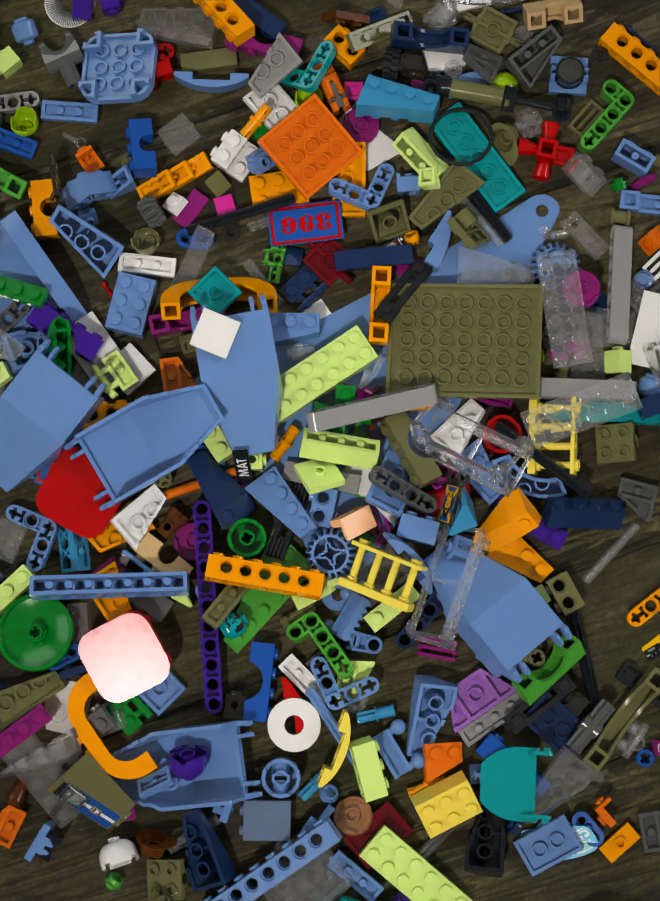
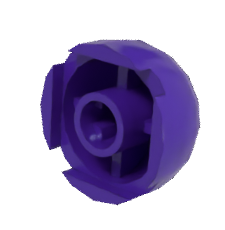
M189 744L170 750V755H168L170 770L181 779L186 781L194 780L206 769L207 750L200 745H195V748H189Z

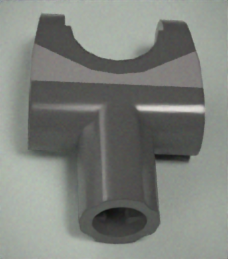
M67 30L64 31L66 36L65 46L59 51L50 50L43 41L38 44L50 75L53 76L61 72L67 88L73 90L78 88V81H81V75L76 65L82 63L85 59L70 31Z

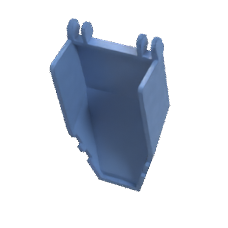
M260 294L261 310L255 311L254 298L249 296L250 312L226 316L241 322L226 359L195 347L201 383L205 384L224 417L218 426L230 449H247L248 456L274 451L283 395L269 309L264 294ZM206 304L202 305V312L204 308H207ZM194 306L190 307V319L193 333L198 324L196 318L197 313Z
M49 339L45 340L37 348L0 397V487L6 492L11 491L34 474L55 462L61 452L65 450L64 446L75 438L74 435L81 431L105 400L101 396L107 386L105 383L100 384L94 394L89 391L97 380L95 375L92 376L84 387L52 361L60 351L58 346L47 357L48 353L45 350L52 342Z
M205 384L142 396L74 435L75 438L66 444L64 449L69 450L78 443L81 445L82 450L73 453L70 459L74 460L84 453L88 457L106 488L105 491L96 495L93 499L95 501L100 500L107 494L112 499L99 507L100 511L122 502L182 466L224 417Z
M445 542L423 560L426 567H428L432 584H434L438 600L441 601L446 619L495 678L506 673L515 682L520 683L522 676L513 667L516 665L523 674L528 676L531 672L529 667L521 661L548 637L558 647H562L564 642L555 633L556 630L566 640L572 638L569 628L559 619L524 576L476 551L475 558L472 561L456 555L449 560L446 559Z
M234 720L155 731L111 754L117 760L131 761L147 751L155 764L158 765L162 757L168 760L170 750L178 746L189 744V748H195V745H200L207 750L206 769L190 784L179 786L174 791L162 790L144 800L139 798L138 779L122 780L110 776L134 803L140 804L143 807L154 808L157 811L232 805L263 796L262 791L248 793V786L259 785L261 780L247 781L241 738L253 737L255 734L251 731L241 734L240 726H251L253 720Z

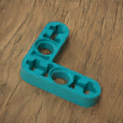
M323 41L318 46L305 71L297 68L280 83L308 93L314 92L319 87L336 56V47L331 41ZM318 63H322V67L319 70H314ZM294 74L299 75L297 80L291 81V77Z

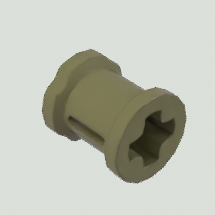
M611 208L609 225L616 223L629 226L631 210L620 211Z

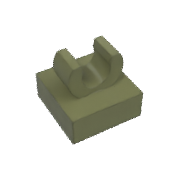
M182 332L181 336H179L183 354L196 351L194 346L189 345L193 332L187 335Z

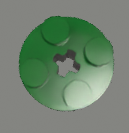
M244 518L236 521L231 526L227 540L229 547L235 554L243 558H252L264 550L267 543V534L259 522ZM248 533L249 536H253L250 539V543L242 541L245 538L244 534Z

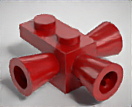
M542 122V137L539 138L538 143L522 137L519 138L518 154L535 155L534 161L537 164L531 176L534 180L550 181V165L570 169L572 167L575 148L558 145L559 141L555 140L560 129V124L556 122Z

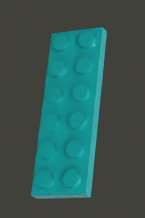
M457 102L446 111L464 107L460 102ZM466 112L450 113L442 117L434 127L433 132L454 159H457L459 162H469L480 157L488 147V139ZM491 146V150L482 160L473 165L466 166L486 183L478 191L495 213L526 192L493 146Z

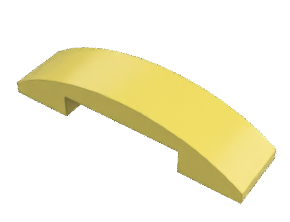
M346 709L342 710L337 724L338 731L343 732L331 766L322 765L317 779L318 787L322 788L334 777L345 759L351 734L350 718Z

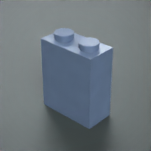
M248 799L240 803V815H243V823L239 825V835H243V841L291 840V799Z

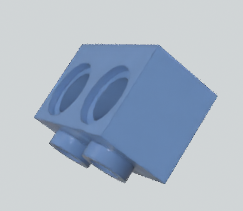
M328 489L309 496V501H312L311 509L307 508L306 511L317 527L331 528L329 521L333 518L338 490ZM320 493L328 495L329 499L326 503L318 501L317 497ZM318 511L322 512L325 516L321 522H317L313 518V515Z

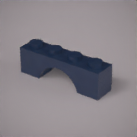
M394 21L391 28L390 47L464 55L469 46L468 28L449 27L444 30H425L417 27L412 22Z

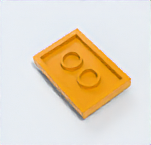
M281 171L248 176L253 205L290 193L294 194L296 203L292 205L310 203L309 199L305 200Z

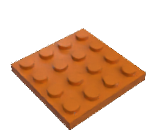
M315 93L257 141L305 200H308L364 152Z

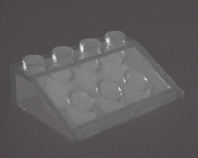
M318 834L313 835V840L315 842H322V839ZM299 845L297 847L299 853H306L304 846ZM329 848L265 892L264 896L268 901H335L356 882ZM285 857L282 860V863L286 865L290 864L289 858ZM271 869L266 874L270 876L274 875L273 869Z

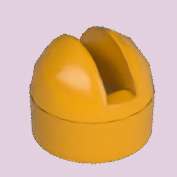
M417 230L410 231L404 235L405 242L408 245L415 246V243L419 244L420 236Z

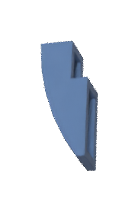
M450 210L446 212L428 240V246L432 250L424 263L432 266L433 271L436 273L444 261L450 242L451 230L450 226L446 223L452 217Z

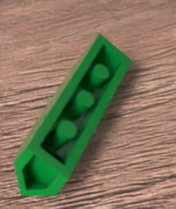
M57 315L51 322L48 330L47 339L52 342L47 348V357L58 346L60 351L52 361L72 376L71 326L68 320Z

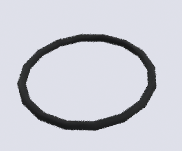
M466 108L450 109L440 114L431 124L428 134L430 147L435 155L445 163L455 166L473 165L482 160L491 150L494 140L492 127L487 119L478 112ZM466 112L474 114L483 120L489 130L490 140L487 149L480 157L469 162L459 163L448 160L438 153L432 138L434 127L442 117L450 113Z

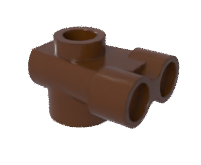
M173 506L168 509V515L157 528V531L166 539L173 535L181 526L184 527L189 522ZM165 524L171 525L169 531L164 529Z

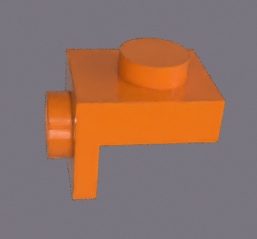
M91 145L81 147L77 154H75L82 168L88 173L106 168Z
M660 224L638 241V245L648 256H651L660 248Z
M607 795L605 797L600 796L595 800V806L592 809L598 814L596 819L603 826L607 824L611 828L617 822L608 814L604 807L612 799Z

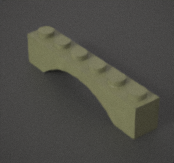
M653 664L649 666L604 724L602 731L580 755L586 763L598 772L611 757L619 741L634 720L660 694V669Z

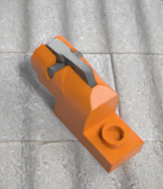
M322 63L317 64L314 70H319L322 67ZM331 64L319 86L333 115H340V108L347 112L351 105Z

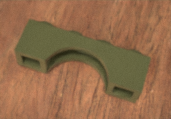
M404 411L383 419L379 424L381 432L388 438L392 451L398 455L401 466L406 469L410 476L411 483L418 489H422L437 481L443 474L434 459L418 456L409 446L408 433L413 424L407 413Z

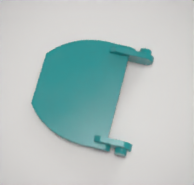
M510 747L499 750L487 757L481 763V803L490 812L506 820L538 823V819H540L541 824H549L552 816L535 815L537 756H554V752H551V748H543V751H540V748Z

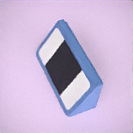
M126 549L122 551L118 559L119 563L132 573L155 572Z

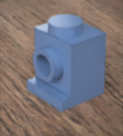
M261 147L245 157L247 168L252 174L261 175L273 166H276Z
M396 173L397 196L420 195L421 188L418 187L419 176L408 173L400 177V173Z

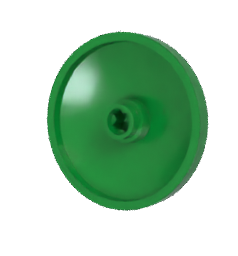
M27 594L13 601L0 618V650L12 665L20 669L32 672L50 669L65 658L72 646L75 634L74 621L68 608L59 600H33Z

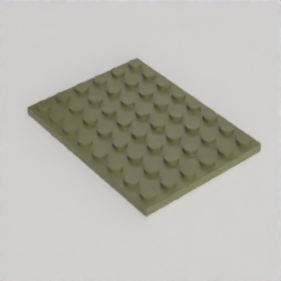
M391 283L390 291L397 283ZM406 283L391 303L396 304L412 283ZM421 283L401 308V312L389 325L385 393L435 383L437 398L540 400L544 285Z

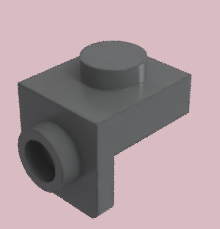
M107 701L101 705L99 702L89 709L91 712L86 717L100 736L117 724L105 708L108 705Z

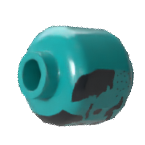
M233 610L220 625V629L225 638L235 639L247 631L245 625L248 624V621L243 613L239 615L237 611Z

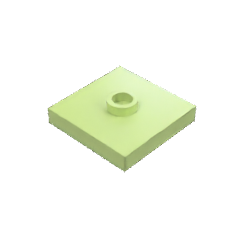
M312 459L294 464V470L309 495L345 485V479L335 463Z

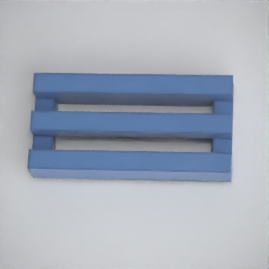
M169 765L137 780L139 798L144 800L176 784L173 779L175 776L170 770Z

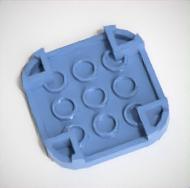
M137 28V32L103 34L101 30L95 32L96 35L91 37L87 43H83L82 49L85 60H83L81 81H78V88L87 101L92 104L134 103L144 100L151 94L155 85L158 47L151 34L142 28Z

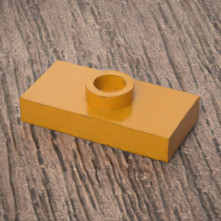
M626 822L605 840L598 849L610 863H613L641 837Z

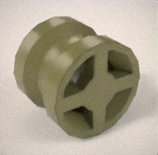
M170 473L154 483L160 489H167L173 483V476Z

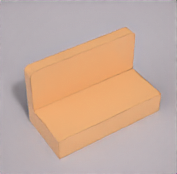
M369 505L358 506L329 521L332 528L341 527L346 541L377 526Z

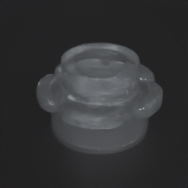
M456 60L446 62L444 73L446 76H450V78H457L462 73L461 64Z

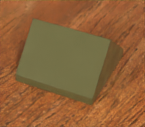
M403 199L366 212V219L376 244L411 231Z

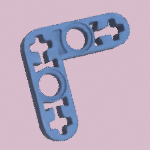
M388 163L381 164L368 190L340 178H333L329 182L328 193L334 198L365 211L378 208L393 179L394 168ZM385 170L388 171L385 179H382L383 172ZM380 184L383 190L376 191L373 186ZM338 185L339 188L337 190H334V187ZM356 192L359 197L353 199L349 196V193ZM372 196H374V203L369 205L368 203L371 201Z
M10 505L6 509L8 520L37 532L26 560V566L31 572H39L44 569L59 532V524L43 514L24 506ZM16 509H17V512H18V513H20V514H25V515H24V517H20V516H15V517H14V514L12 513V510H16ZM31 515H35L37 518V523L34 526L28 523V518ZM51 524L54 528L53 531L48 532L46 525ZM48 532L47 536H51V538L42 537V534H47ZM41 540L47 542V548L44 551H41L38 547ZM38 558L37 562L40 565L34 568L32 561Z
M318 656L311 661L310 667L327 706L331 710L341 709L376 693L379 689V681L372 676L339 689L326 659ZM318 659L320 662L323 661L325 663L322 666L323 671H329V674L322 675L320 678L317 677V674H321L319 669H314L315 661ZM326 677L330 678L333 682L332 687L329 689H325L321 685L322 679ZM367 680L375 681L374 690L371 691L367 688L364 690L366 694L362 695L361 689L357 684L362 683L363 687L367 685ZM354 687L358 690V696L355 699H350L347 696L349 688ZM344 691V696L348 702L344 703V700H341L336 707L334 704L330 705L331 697L339 698L342 696L339 692Z

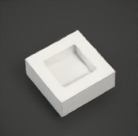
M173 192L162 207L169 213L178 216L188 201Z

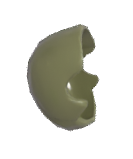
M144 227L135 231L133 238H130L133 249L139 254L151 255L159 248L161 239L156 230Z

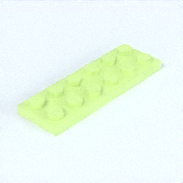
M385 824L359 853V856L411 901H473Z

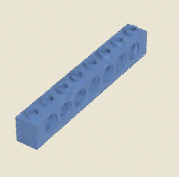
M187 571L30 576L29 596L33 600L189 596V575Z
M330 817L325 820L320 818L313 824L314 828L310 831L307 829L303 830L297 835L298 839L294 842L291 840L287 841L281 846V851L278 853L275 851L271 852L265 857V862L262 864L259 862L255 863L249 868V873L246 875L243 873L239 874L233 879V884L230 886L225 884L217 890V895L214 897L209 895L202 901H254L338 843L343 836ZM319 834L322 837V842H315L313 835ZM297 846H304L306 848V853H299L297 850ZM281 857H288L290 864H283ZM265 868H272L274 875L266 874ZM249 879H256L258 886H252L249 883ZM233 890H240L242 897H236Z

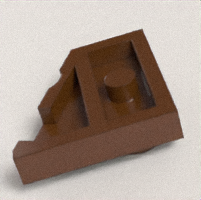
M334 10L321 13V21L334 22L339 25L351 24V27L362 28V25L370 24V16Z

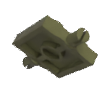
M485 5L483 11L477 17L468 12L464 15L463 19L473 24L469 33V40L483 48L501 55L509 43L518 49L522 45L523 41L513 37L519 22Z

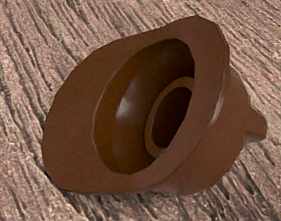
M144 829L137 832L135 836L136 841L140 845L141 853L155 859L161 858L166 849L172 848L177 844L175 838L156 829Z

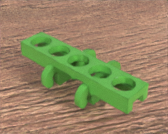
M286 245L263 249L265 257L264 260H261V263H264L265 266H270L268 282L279 284ZM269 253H274L273 262L268 261ZM278 256H281L280 262H276Z

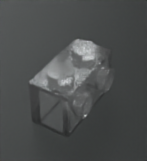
M576 152L564 164L561 170L585 195L592 197L606 183L607 179L603 176L605 173L598 166L595 167L591 163L593 160L586 153Z

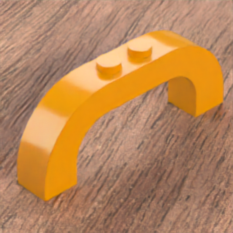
M251 277L228 278L242 291V295L235 301L249 302L248 297L252 296L258 310H261L260 294H264L269 313H278L277 293L270 283ZM201 279L175 284L162 293L160 297L162 320L181 319V311L185 307L198 304L188 294V291Z
M89 673L81 677L70 693L68 716L72 727L77 733L74 735L79 745L84 744L87 748L85 754L88 752L107 774L117 779H140L155 771L158 767L147 751L131 761L117 760L109 753L85 716L86 703L98 690Z

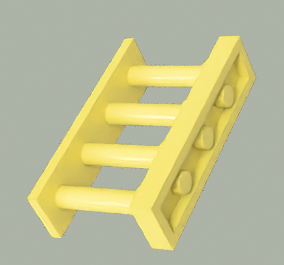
M572 397L571 404H543L540 400H529L528 442L540 452L542 450H570V462L555 463L563 469H570L572 476H577V471H580V460H577L578 414H581V402H578L576 397ZM543 412H571V423H542L540 421V414H543ZM542 431H571V441L542 442L539 440V433H542ZM528 456L527 474L538 476V471L545 468Z
M363 538L352 540L351 544L359 547L350 574L347 577H339L337 584L402 611L413 612L415 604L409 602V595L418 570L427 571L428 567L423 566V562L412 558L410 561L372 546L369 540ZM368 550L376 553L367 581H364L363 584L358 582L357 575L365 552ZM386 557L393 560L384 588L378 590L375 588L374 582L382 559ZM400 564L411 567L402 594L396 597L392 595L393 592L391 590Z

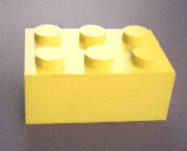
M462 770L410 796L430 839L483 812Z

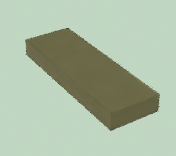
M227 48L180 54L182 71L194 73L238 67L236 52L229 51Z

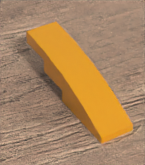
M202 151L188 161L184 160L171 169H165L157 174L156 177H152L136 187V190L141 199L152 195L157 200L214 168L206 152Z

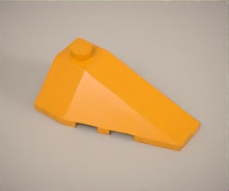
M517 487L503 496L471 540L477 541L476 551L486 555L537 528L542 516L522 490Z

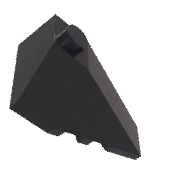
M482 804L481 809L483 812L478 814L465 848L464 871L484 877L501 878L504 874L505 819L493 814Z

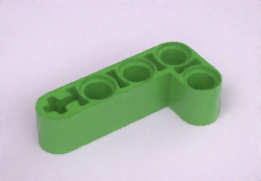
M607 80L600 90L601 98L609 106L581 137L578 149L582 154L592 153L627 114L634 103L633 95L615 80ZM605 88H612L614 93H608ZM620 100H626L628 102V105H622L620 103ZM608 113H613L616 119H610ZM595 128H603L604 133H598ZM592 137L593 140L591 144L586 146L585 143H587Z
M308 612L287 627L286 634L294 643H301L311 636L335 672L342 679H350L354 675V666L316 613ZM316 618L317 623L314 626H308L309 619ZM295 629H300V636L297 638L292 637V632ZM327 633V640L319 642V636ZM337 649L339 651L338 656L330 658V651ZM342 661V663H343L346 667H348V668H347V670H348L347 673H344V672H343V669H342L341 666L338 664L339 662Z

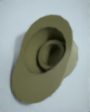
M510 123L492 124L494 138L492 146L507 166L514 165L519 155L517 146L519 133L517 129L510 125Z

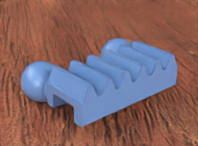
M342 587L340 595L344 600H347L336 622L332 619H326L323 623L331 634L347 642L352 640L350 635L356 633L354 627L360 626L358 620L364 619L362 613H367L365 608L370 607L371 604L368 599L355 593V591Z
M395 719L391 723L390 728L372 738L378 742L379 753L395 780L413 768H423L425 764L422 753H415L411 757V761L408 762L394 740L393 734L400 735L406 730V724L401 719Z

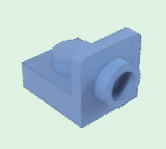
M455 534L451 540L446 542V559L450 560L456 555L472 561L476 555L477 541Z

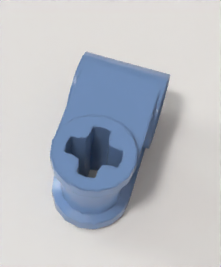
M358 631L350 635L352 640L348 641V644L345 645V649L371 654L379 653L383 647L380 638ZM373 639H376L380 644L376 651H372L368 646L369 642Z

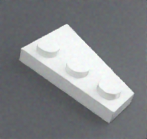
M470 398L430 436L431 440L457 462L484 416L485 410Z
M154 483L109 521L131 548L136 550L167 498Z

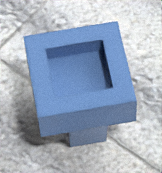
M236 803L214 806L212 812L221 815L219 821L229 823Z

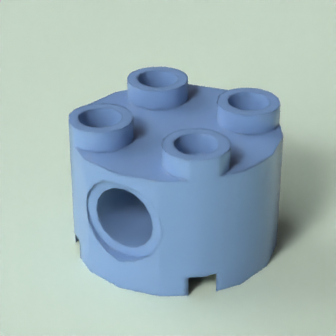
M277 757L270 760L264 767L261 776L262 786L266 792L276 798H286L295 793L301 779L300 769L296 762L286 757Z

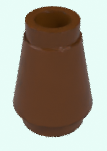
M19 777L18 781L6 795L7 799L5 802L20 808L21 804H24L30 782Z

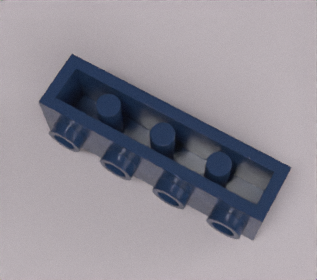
M547 497L542 512L546 527L619 530L626 514L621 500Z

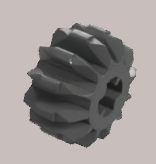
M152 195L145 196L137 202V208L149 227L154 229L166 221L163 209Z

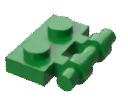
M138 695L120 703L109 701L105 707L128 736L143 724V721L139 718L142 714L147 719L153 715L149 709L150 707L147 703L144 704ZM130 701L137 706L138 710L136 712L128 705Z

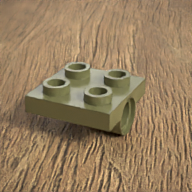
M468 208L462 209L456 216L451 217L446 222L450 226V230L462 239L463 245L470 250L487 246L492 241L477 224L478 220Z
M633 422L595 426L597 464L637 461L636 451L639 448V441Z
M146 859L148 899L151 900V891H156L160 896L167 895L170 900L186 899L185 888L189 886L190 880L184 867V859Z

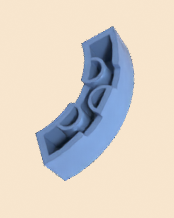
M510 454L490 462L493 470L504 484L512 490L519 487L527 497L547 499V497H560L567 494L563 482L557 477L544 479L530 476L515 464Z

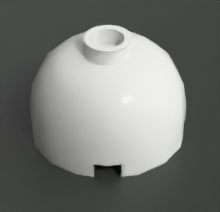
M119 836L108 839V844L102 847L99 861L102 871H106L108 866L112 870L132 863L131 860L134 857L136 860H139L140 856L132 841L120 839Z

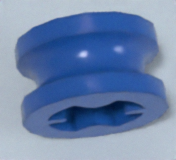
M640 749L636 752L635 760L640 766L648 767L652 765L654 755L650 750ZM642 753L645 755L646 753H648L649 756L647 757V759L649 761L647 763L645 761H640L642 759Z

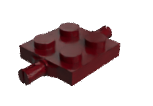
M335 239L319 241L317 243H306L311 249L302 259V262L319 279L325 282L328 287L340 278L348 285H351V282L353 283L355 279L347 271L335 272L333 252L345 251Z

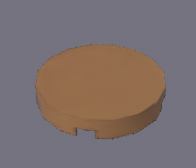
M349 796L337 804L333 817L337 828L341 832L349 836H357L368 830L372 823L373 812L371 806L363 798Z

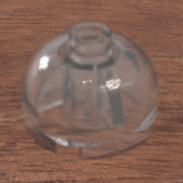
M437 0L433 8L429 9L422 21L433 30L453 27L457 22L456 16L458 14L456 1Z

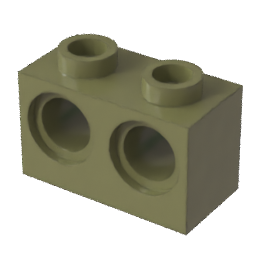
M563 571L544 582L546 592L549 597L552 596L555 602L553 607L557 614L561 613L562 616H566L585 605L567 571ZM556 580L561 581L563 584L561 591H556L553 587ZM566 597L572 600L570 608L563 606V600Z

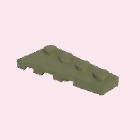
M451 165L440 178L441 188L430 190L408 216V219L423 231L446 214L448 210L453 209L486 183L466 166Z
M56 671L0 691V731L66 688Z

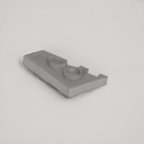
M280 32L276 36L273 45L268 49L262 63L259 64L247 83L260 99L304 63Z

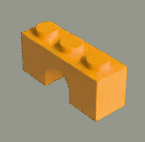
M52 179L30 181L31 187H28L29 199L32 198V205L29 206L30 216L34 220V224H31L32 235H35L38 241L60 239V232L48 220L50 216L43 214V209L48 203L57 202V194L53 189Z

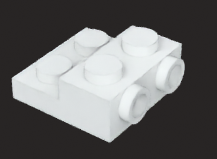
M231 129L230 132L226 131L221 138L222 143L219 148L215 146L211 151V163L240 183H243L250 174L245 157L258 148L248 142L247 138Z

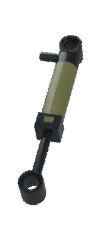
M436 71L427 72L423 79V91L440 95L439 108H441L443 96L497 106L500 107V111L513 113L515 104L552 111V116L557 122H566L571 117L572 103L566 97H559L551 104L517 97V87L505 85V88L441 76ZM429 82H433L436 85H430ZM559 108H564V109H566V110H565V111H560V110H558V109H559Z

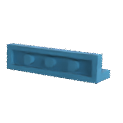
M59 525L58 545L61 574L91 570L88 539ZM66 539L68 540V543H69L68 548H66V545H65ZM68 558L70 559V562H71V568H68V564H67Z

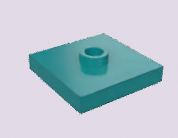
M214 266L188 291V294L201 307L203 304H206L207 309L222 314L242 295V291Z

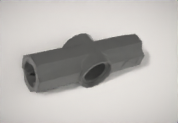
M601 698L593 710L586 714L579 722L577 730L565 744L579 755L591 739L596 738L602 731L603 724L615 711L613 705Z

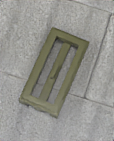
M591 99L566 128L581 139L583 134L605 109ZM593 105L594 108L575 128L573 125ZM597 110H599L600 112L595 116V118L586 126V128L582 132H580L579 130L581 129V127L589 120V118Z

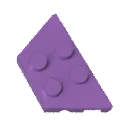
M481 668L455 684L458 686L455 706L451 711L454 732L456 733L515 692L514 687L499 678H495L492 674Z

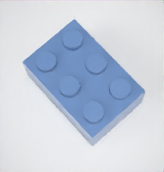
M119 271L105 328L108 331L144 339L149 322L148 316L151 315L158 288L157 281Z

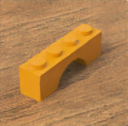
M372 265L368 338L370 345L387 346L389 324L388 322L385 323L384 320L381 321V319L375 318L373 312L390 292L392 266Z

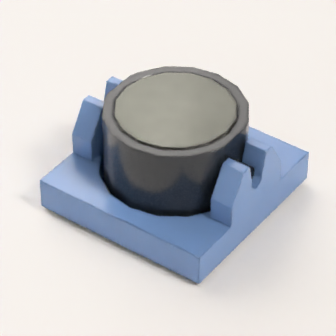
M552 56L549 67L548 94L586 96L589 78L588 58Z
M51 819L43 824L25 854L24 859L31 862L38 856L46 862H50L64 839L62 835L53 831L57 822Z

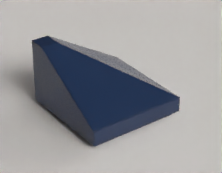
M286 246L283 265L301 268L304 249Z

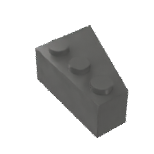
M552 24L503 62L510 73L516 77L525 93L531 89L563 40Z

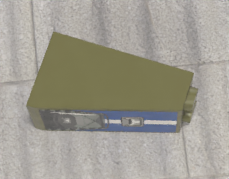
M88 752L47 790L50 794L107 830L113 825L118 827L133 813L131 809L136 805Z

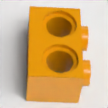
M338 24L323 41L327 40L333 43L337 49L335 57L351 71L366 55V48L357 51L356 55H350L348 51L351 49L345 35L351 31L347 27H342ZM337 37H341L344 39V41L341 43H337L334 41V39Z

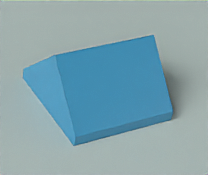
M459 482L457 487L463 489L453 524L446 523L448 535L451 536L478 526L473 502L462 482Z

